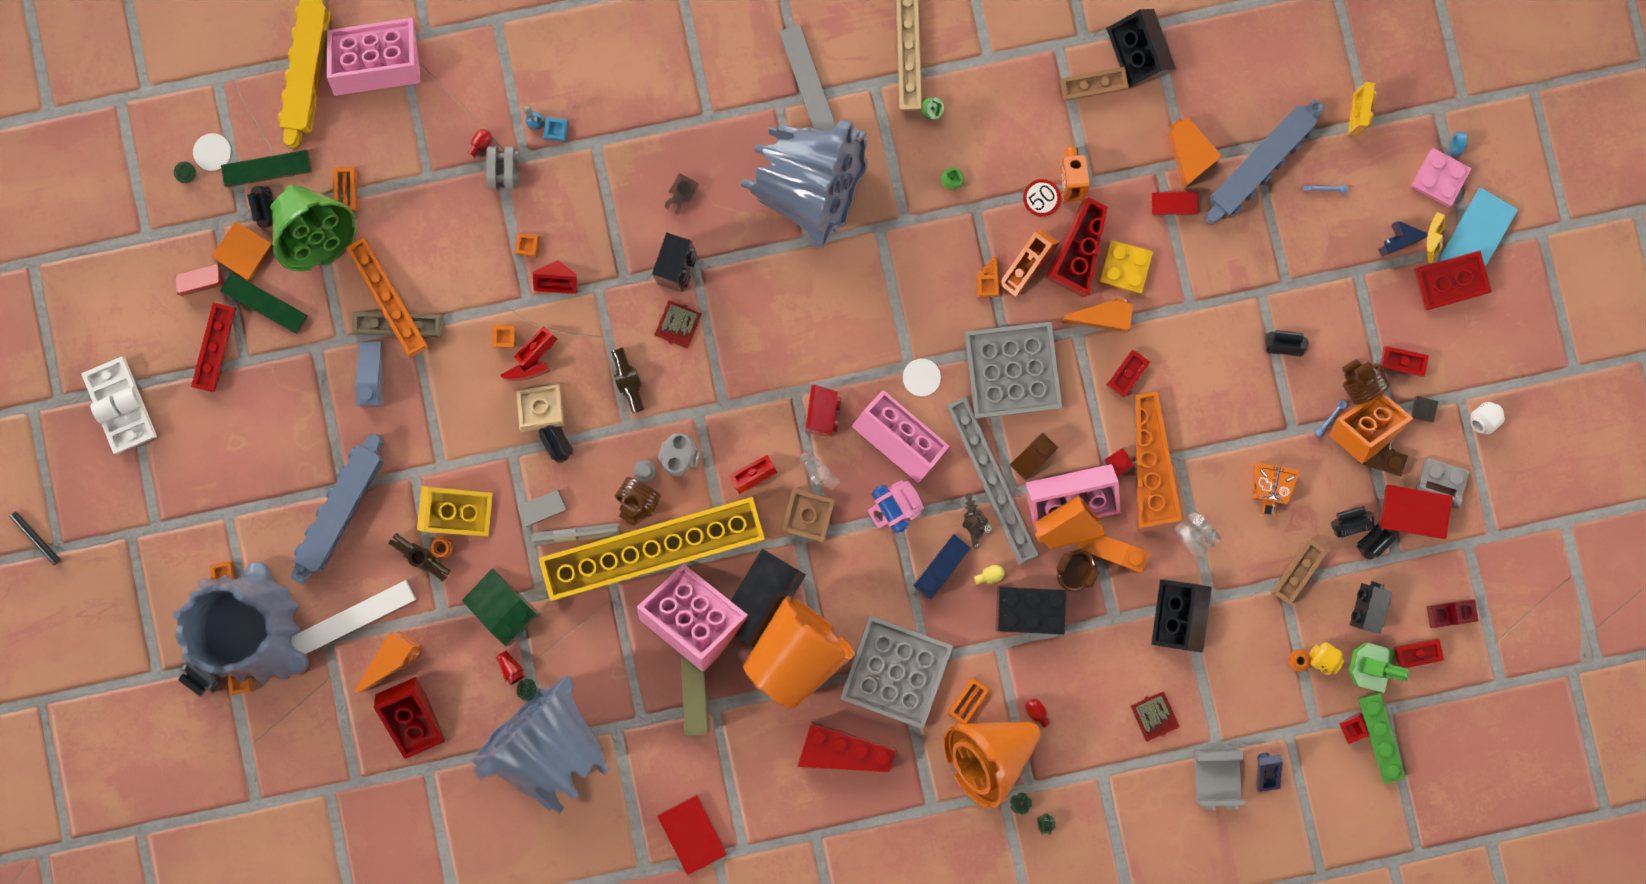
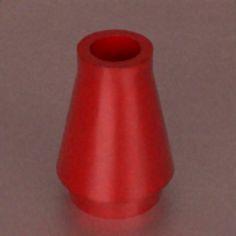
M507 651L496 656L504 681L508 682L509 685H513L525 677L524 669Z

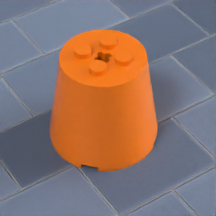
M786 596L745 661L743 668L754 682L756 688L765 692L778 704L794 709L850 661L855 652L843 636L838 638L832 632L834 627L822 616L797 599L791 601L792 599Z

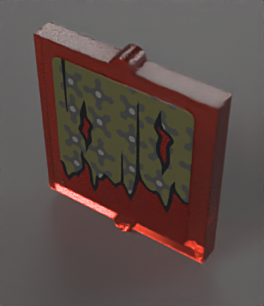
M668 300L654 336L669 341L670 345L674 343L688 349L702 313L689 309L687 305L682 306Z
M1164 691L1151 697L1146 696L1144 700L1130 706L1146 742L1158 736L1164 737L1165 733L1180 727Z

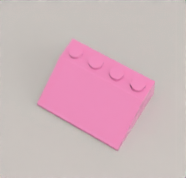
M413 18L327 30V80L334 96L420 83V64Z
M682 564L637 606L639 620L702 672L720 656L748 617L745 612L685 564Z

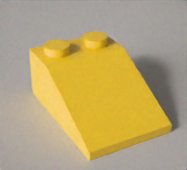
M421 486L417 530L433 533L489 536L493 493Z

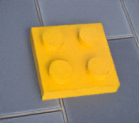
M1365 82L1354 92L1348 135L1357 136L1368 125H1371L1373 120L1371 105L1376 99L1375 83Z
M1111 240L1099 283L1141 295L1153 252Z

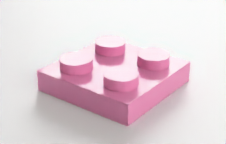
M1432 148L1411 188L1449 208L1453 205L1472 168Z

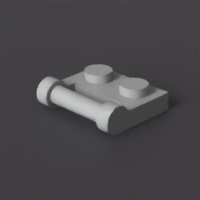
M1425 458L1416 489L1445 494L1426 488V484L1429 482L1454 490L1451 507L1458 509L1462 503V495L1469 471Z

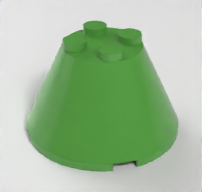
M287 186L270 207L272 210L274 256L283 267L292 271H310L313 266L321 263L325 266L346 251L345 247L352 243L357 231L355 227L356 216L347 205L305 187Z

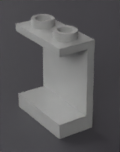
M1194 750L1196 804L1203 806L1204 810H1216L1217 806H1225V809H1239V805H1245V800L1241 798L1240 760H1243L1242 750Z

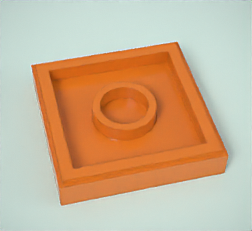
M235 220L211 257L250 281L273 247V244Z

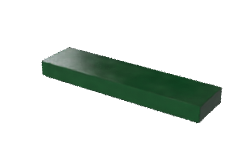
M308 150L221 165L223 182L226 188L312 172Z
M230 273L220 290L222 293L298 334L308 317L307 314L233 273Z

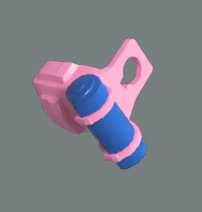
M901 480L892 484L889 488L886 485L877 486L872 492L876 505L868 509V512L877 528L888 524L894 533H899L908 528V521L918 517L924 507L917 491L908 480L905 482ZM876 510L882 511L884 515L882 521L876 516Z

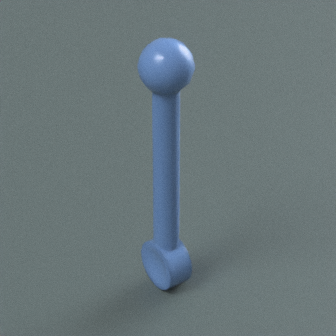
M1346 185L1341 187L1303 186L1302 190L1340 191L1344 194L1348 191V187Z
M1346 401L1338 402L1337 409L1321 429L1316 430L1315 435L1317 437H1323L1325 429L1341 409L1347 407Z

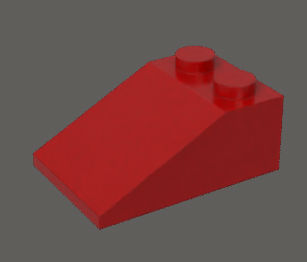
M811 384L805 428L806 434L832 437V433L837 432L839 419H834L835 410L840 411L841 398L837 397V391Z
M416 677L375 694L373 708L404 759L445 742L427 695Z

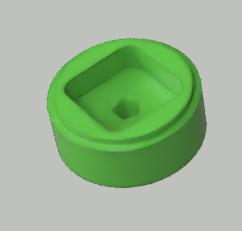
M935 97L925 99L922 103V114L927 119L940 118L944 111L943 102Z
M950 167L941 175V183L948 190H956L963 184V174L957 168Z

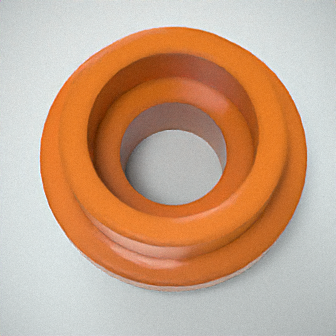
M445 537L434 539L430 545L431 554L438 559L449 557L453 550L451 541ZM440 544L445 545L444 552L438 550Z
M1295 650L1289 655V666L1295 671L1303 672L1311 665V657L1304 650ZM1298 657L1304 659L1303 664L1299 665L1297 663Z

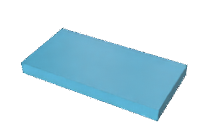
M1479 188L1436 262L1481 250L1486 267L1518 209L1486 190Z

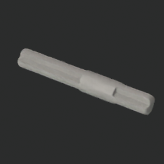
M618 523L536 532L533 533V543L535 546L614 537L620 535V527Z

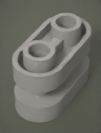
M487 147L486 181L488 190H498L499 183H504L505 190H515V187L519 186L520 177L519 172H516V164L520 163V153L515 150V147H505L504 153H498V147ZM499 162H504V175H499Z

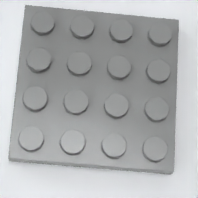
M1052 322L964 332L975 419L1062 409Z
M870 615L840 699L924 729L953 645Z

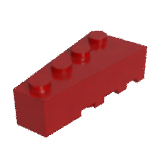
M1090 197L1082 200L1049 268L1046 279L1081 297L1090 296L1092 277H1094L1096 258L1099 253L1100 239L1103 234L1108 210L1107 206Z

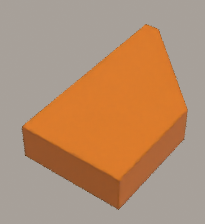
M994 256L976 275L977 298L999 297L997 256Z

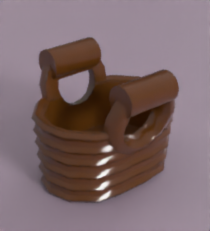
M1355 359L1342 367L1346 378L1342 386L1355 405H1360L1373 399L1390 386L1382 366L1379 364L1372 365L1368 361L1362 365ZM1354 371L1356 379L1351 378L1349 374Z
M631 477L625 478V481H623V484H621V487L618 488L619 490L614 495L621 503L619 517L633 525L642 515L651 517L661 498V495L656 490ZM629 504H635L638 508L635 509Z
M1081 549L1063 554L1056 567L1059 584L1065 590L1072 592L1093 587L1100 574L1097 568H1095L1096 564L1093 556Z

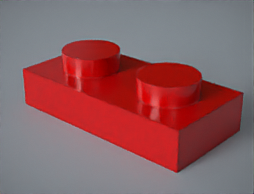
M543 326L514 358L521 366L528 370L538 362V359L547 350L552 348L558 339Z
M1385 346L1383 347L1380 365L1382 369L1425 377L1429 355Z
M1132 349L1106 386L1124 398L1150 361Z
M765 455L731 474L729 477L738 493L741 494L777 474V471L769 456Z
M1438 638L1394 647L1399 667L1409 668L1444 661L1441 642Z

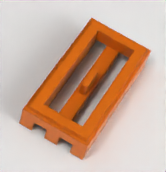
M333 168L334 200L340 202L339 173L342 172L343 204L347 205L352 211H357L356 168ZM348 172H350L351 206H349Z
M971 677L947 714L961 724L968 723L990 689ZM975 684L976 687L974 688L970 696L967 698L963 706L960 708L958 713L955 714V709L958 707L962 699L965 697L971 686ZM980 688L984 690L966 717L962 719V714Z

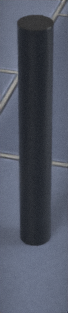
M17 511L9 516L53 565L60 562L61 559Z

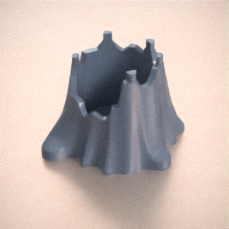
M845 119L841 120L833 131L818 130L810 127L797 129L779 125L777 128L770 126L769 135L776 137L779 141L775 145L766 146L757 143L755 152L763 154L769 159L771 166L757 167L756 182L743 179L741 187L749 189L758 198L757 201L789 218L806 230L811 238L812 245L823 249L831 232H837L840 227L845 226L854 200L856 186L865 174L868 162L865 156L867 148L866 131L853 129V122Z
M253 562L249 564L245 573L236 580L227 575L221 576L216 580H199V589L191 592L189 595L190 600L173 614V617L177 619L176 641L182 646L183 661L198 666L206 672L214 673L222 678L231 675L239 682H244L249 676H254L261 684H265L273 676L287 680L292 674L303 673L308 668V657L295 649L291 643L292 637L300 631V627L293 621V614L299 608V604L292 599L290 591L286 586L280 585L273 580L270 569L265 563Z
M565 675L552 687L549 685L545 689H540L513 717L493 731L488 737L487 742L472 760L476 765L473 772L480 779L496 774L512 784L520 792L522 791L527 796L530 795L549 811L554 809L558 814L562 812L564 807L559 802L555 790L566 793L572 800L579 794L573 788L572 772L585 778L592 772V766L597 768L603 775L610 769L605 765L607 760L601 754L603 751L601 745L579 713L572 698L574 682L568 675Z

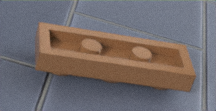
M1125 67L1061 78L1060 86L1063 101L1127 90L1128 82Z
M1307 539L1271 593L1291 606L1328 551L1313 540Z

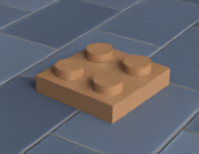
M793 488L781 531L824 542L835 500Z

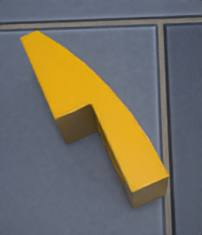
M1438 212L1433 218L1427 238L1428 263L1431 264L1443 247V235L1440 234L1445 228V215Z

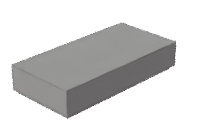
M559 490L517 506L525 527L567 510Z

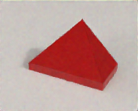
M554 261L533 271V290L538 292L577 294V274L561 261Z

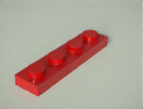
M212 303L191 387L215 393L237 308Z

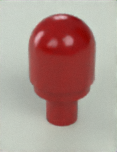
M480 129L471 139L472 147L468 154L475 158L479 151L483 152L487 149L492 141L490 131Z
M1034 698L1026 702L1025 710L1030 718L1035 722L1039 721L1043 728L1047 727L1051 722L1046 717L1047 711L1043 704Z

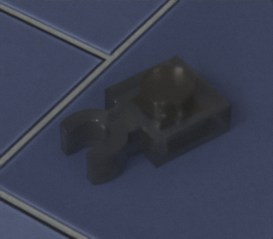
M679 173L669 190V193L674 196L666 201L665 208L668 209L671 204H676L675 214L678 215L682 210V201L690 202L699 183Z

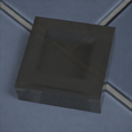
M1415 396L1411 417L1433 423L1439 401Z

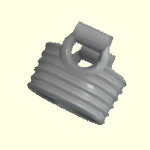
M676 433L661 443L658 459L662 462V466L667 473L673 476H682L689 472L690 469L697 468L701 452L696 448L690 436L684 433Z

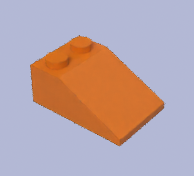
M1382 392L1373 399L1357 405L1339 417L1329 436L1363 464L1399 434L1413 420V417Z
M400 631L389 633L354 691L357 693L368 691L410 665L411 662L415 663L421 654L419 649L422 645Z

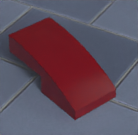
M1475 599L1427 606L1430 628L1479 621Z

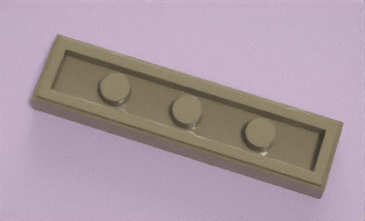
M353 312L352 334L396 336L383 313ZM410 314L422 337H441V315Z

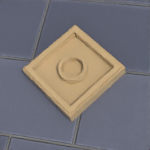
M560 384L516 390L520 432L540 430L548 425L553 427L564 426Z

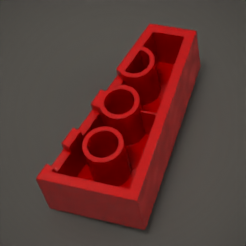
M811 722L797 767L890 772L896 749Z

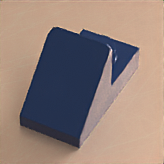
M1396 221L1391 225L1396 236L1383 241L1385 245L1378 250L1383 257L1428 237V235L1422 230Z

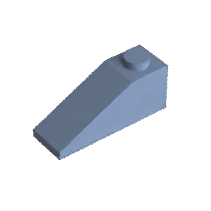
M381 341L359 342L355 394L356 406L361 408L384 407Z

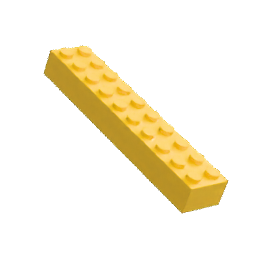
M750 497L538 559L550 601H554L765 540L754 498Z

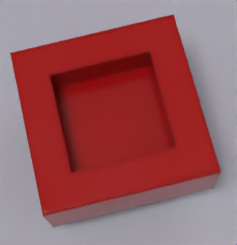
M1124 448L1104 459L1106 465L1112 464L1116 477H1119L1135 466Z

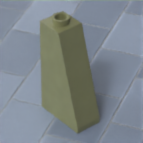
M681 655L684 735H706L710 731L706 670L702 672Z

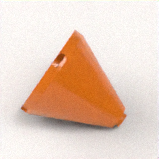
M1029 721L956 724L944 733V755L947 764L953 762L958 772L953 776L962 790L981 807L989 808L993 806V808H996L1005 802L1040 740V729L1036 724Z

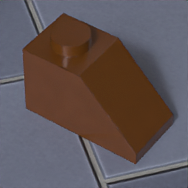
M1042 432L1019 454L1010 466L1026 480L1059 447Z

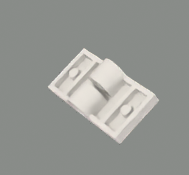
M119 357L81 373L93 402L91 404L92 413L95 419L102 424L113 454L122 453L157 438L125 357Z

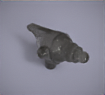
M968 493L965 496L966 500H968L965 502L967 505L965 509L968 510L964 515L965 519L962 525L970 533L973 548L977 549L979 548V540L983 537L984 532L989 533L991 531V525L987 524L988 519L985 518L982 511L976 508L978 507L975 504L976 501L972 500V494Z

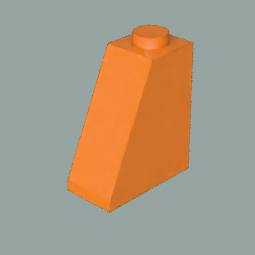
M1189 117L1183 121L1179 118L1170 126L1172 130L1168 134L1180 181L1184 188L1222 157Z
M1079 495L1034 523L1037 530L1035 533L1036 538L1041 544L1045 543L1050 549L1097 538L1106 534L1098 516Z

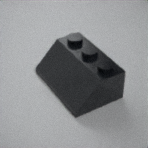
M1139 9L1106 28L1120 67H1125L1128 88L1158 79L1176 70L1154 9Z
M1160 579L1151 645L1203 653L1212 587Z

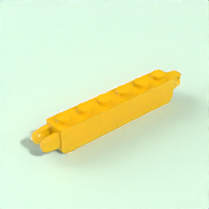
M300 0L299 6H296L295 9L297 21L296 27L292 29L293 46L288 52L290 64L289 69H286L285 72L286 90L282 92L281 101L283 108L278 115V123L284 130V144H287L292 149L300 147L302 134L310 133L313 128L331 14L323 4V0Z

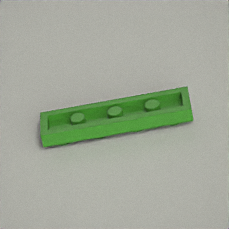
M1378 692L1359 697V705L1382 782L1387 784L1406 779L1381 693Z

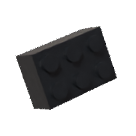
M666 232L652 272V276L657 284L682 292L684 287L688 288L691 280L689 275L690 268L695 267L698 259L691 240Z
M997 587L995 631L1065 635L1066 590Z

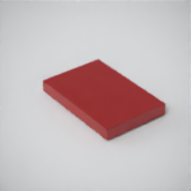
M1481 250L1414 268L1425 311L1492 293Z
M1386 485L1380 528L1447 539L1453 496Z
M697 795L657 815L687 876L727 855Z

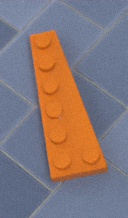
M1158 391L1135 395L1138 528L1182 521Z

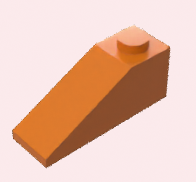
M1044 229L1035 231L999 284L1017 297L1046 263L1060 242Z
M1115 298V301H1108L1066 314L1062 317L1061 322L1126 333L1130 329L1133 304L1128 303L1126 299Z
M1104 535L1081 541L1076 548L1136 573H1142L1150 553Z

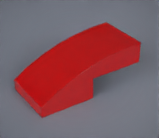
M1152 193V215H1199V193Z
M541 362L526 371L519 364L500 375L506 381H521L544 375L550 372L545 362Z
M1362 712L1339 723L1348 744L1369 736Z

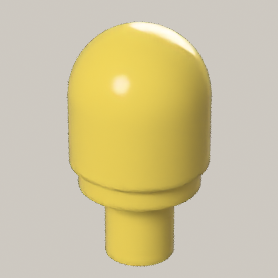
M999 565L986 567L982 570V574L974 576V581L976 585L984 582L987 585L1000 582L1005 575L1004 569Z

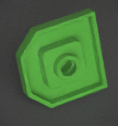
M1364 642L1353 651L1348 671L1354 685L1385 693L1389 678L1405 682L1410 677L1407 668L1392 664L1395 650Z

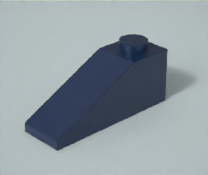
M953 534L914 582L913 586L927 598L932 599L971 547Z

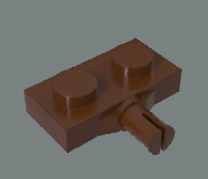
M1393 438L1376 455L1361 465L1401 477L1408 455L1396 452L1391 448Z

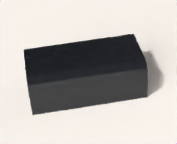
M762 548L731 599L733 604L748 615L734 636L746 644L755 647L786 596H789L791 599L793 598L806 574Z

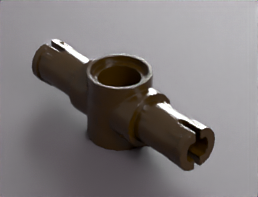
M623 347L611 351L617 368L614 378L619 392L623 393L624 396L626 395L632 414L645 410L638 392L640 391L641 383L636 369L632 368V365L629 366Z
M395 533L392 537L395 540L390 539L388 544L403 553V557L412 566L419 567L424 572H430L442 582L447 578L445 575H449L451 572L450 569L437 562L428 549L421 548L415 543L411 544L398 533ZM419 551L424 554L422 563H417L415 560V555Z

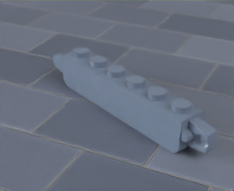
M1315 99L1305 108L1303 106H1296L1210 196L1209 204L1212 208L1204 216L1207 224L1213 225L1222 216L1225 219L1230 214L1234 217L1242 209L1241 202L1244 199L1249 201L1257 193L1255 188L1259 184L1264 185L1272 177L1269 173L1274 168L1278 170L1287 161L1284 157L1289 152L1293 155L1300 148L1301 144L1299 141L1303 137L1308 139L1316 131L1314 126L1324 110V106Z
M371 434L363 445L358 444L357 447H353L348 455L349 461L346 467L343 466L338 472L337 478L339 479L335 486L332 485L326 495L328 497L327 501L318 508L315 515L317 518L314 524H310L307 528L303 544L300 543L294 551L295 558L293 561L296 564L290 578L298 583L304 584L314 571L325 569L384 463L383 457L378 454L384 442L381 435Z

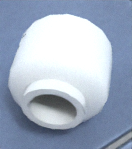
M1484 402L1471 413L1470 417L1472 428L1476 432L1483 434L1493 433L1505 421L1501 406L1492 402Z

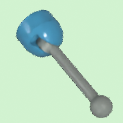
M525 106L523 111L527 115L525 120L527 126L532 130L540 129L544 123L542 115L538 112H532L530 106Z

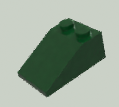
M493 568L462 599L465 605L505 647L510 646L540 614Z

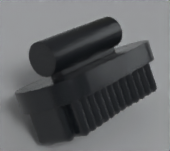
M255 186L252 188L251 193L247 194L253 221L257 222L260 228H268L272 225V210L270 207L274 202L273 195L269 187Z
M1275 330V332H1269L1265 339L1266 351L1272 354H1288L1301 357L1309 345V341L1304 337V333Z
M548 425L539 430V437L551 460L554 459L558 463L568 460L569 456L573 454L572 451L574 449H572L571 444L566 439L560 426L553 427Z
M1364 506L1336 513L1337 519L1331 522L1334 534L1338 538L1375 528L1374 514L1366 511Z
M1379 521L1375 528L1357 542L1358 545L1356 547L1366 559L1378 558L1397 539L1395 536L1396 531L1381 529Z
M189 662L182 663L178 667L183 672L178 681L200 697L206 690L213 694L217 690L216 687L220 684V680L213 674Z

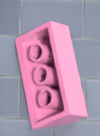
M884 390L869 404L852 425L860 435L866 438L917 483L923 479L950 447Z
M1112 464L1026 482L1027 499L1035 532L1037 531L1034 525L1036 521L1078 495L1098 518L1121 513L1119 482Z

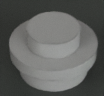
M641 460L636 463L633 472L639 481L648 482L654 478L656 469L652 462Z

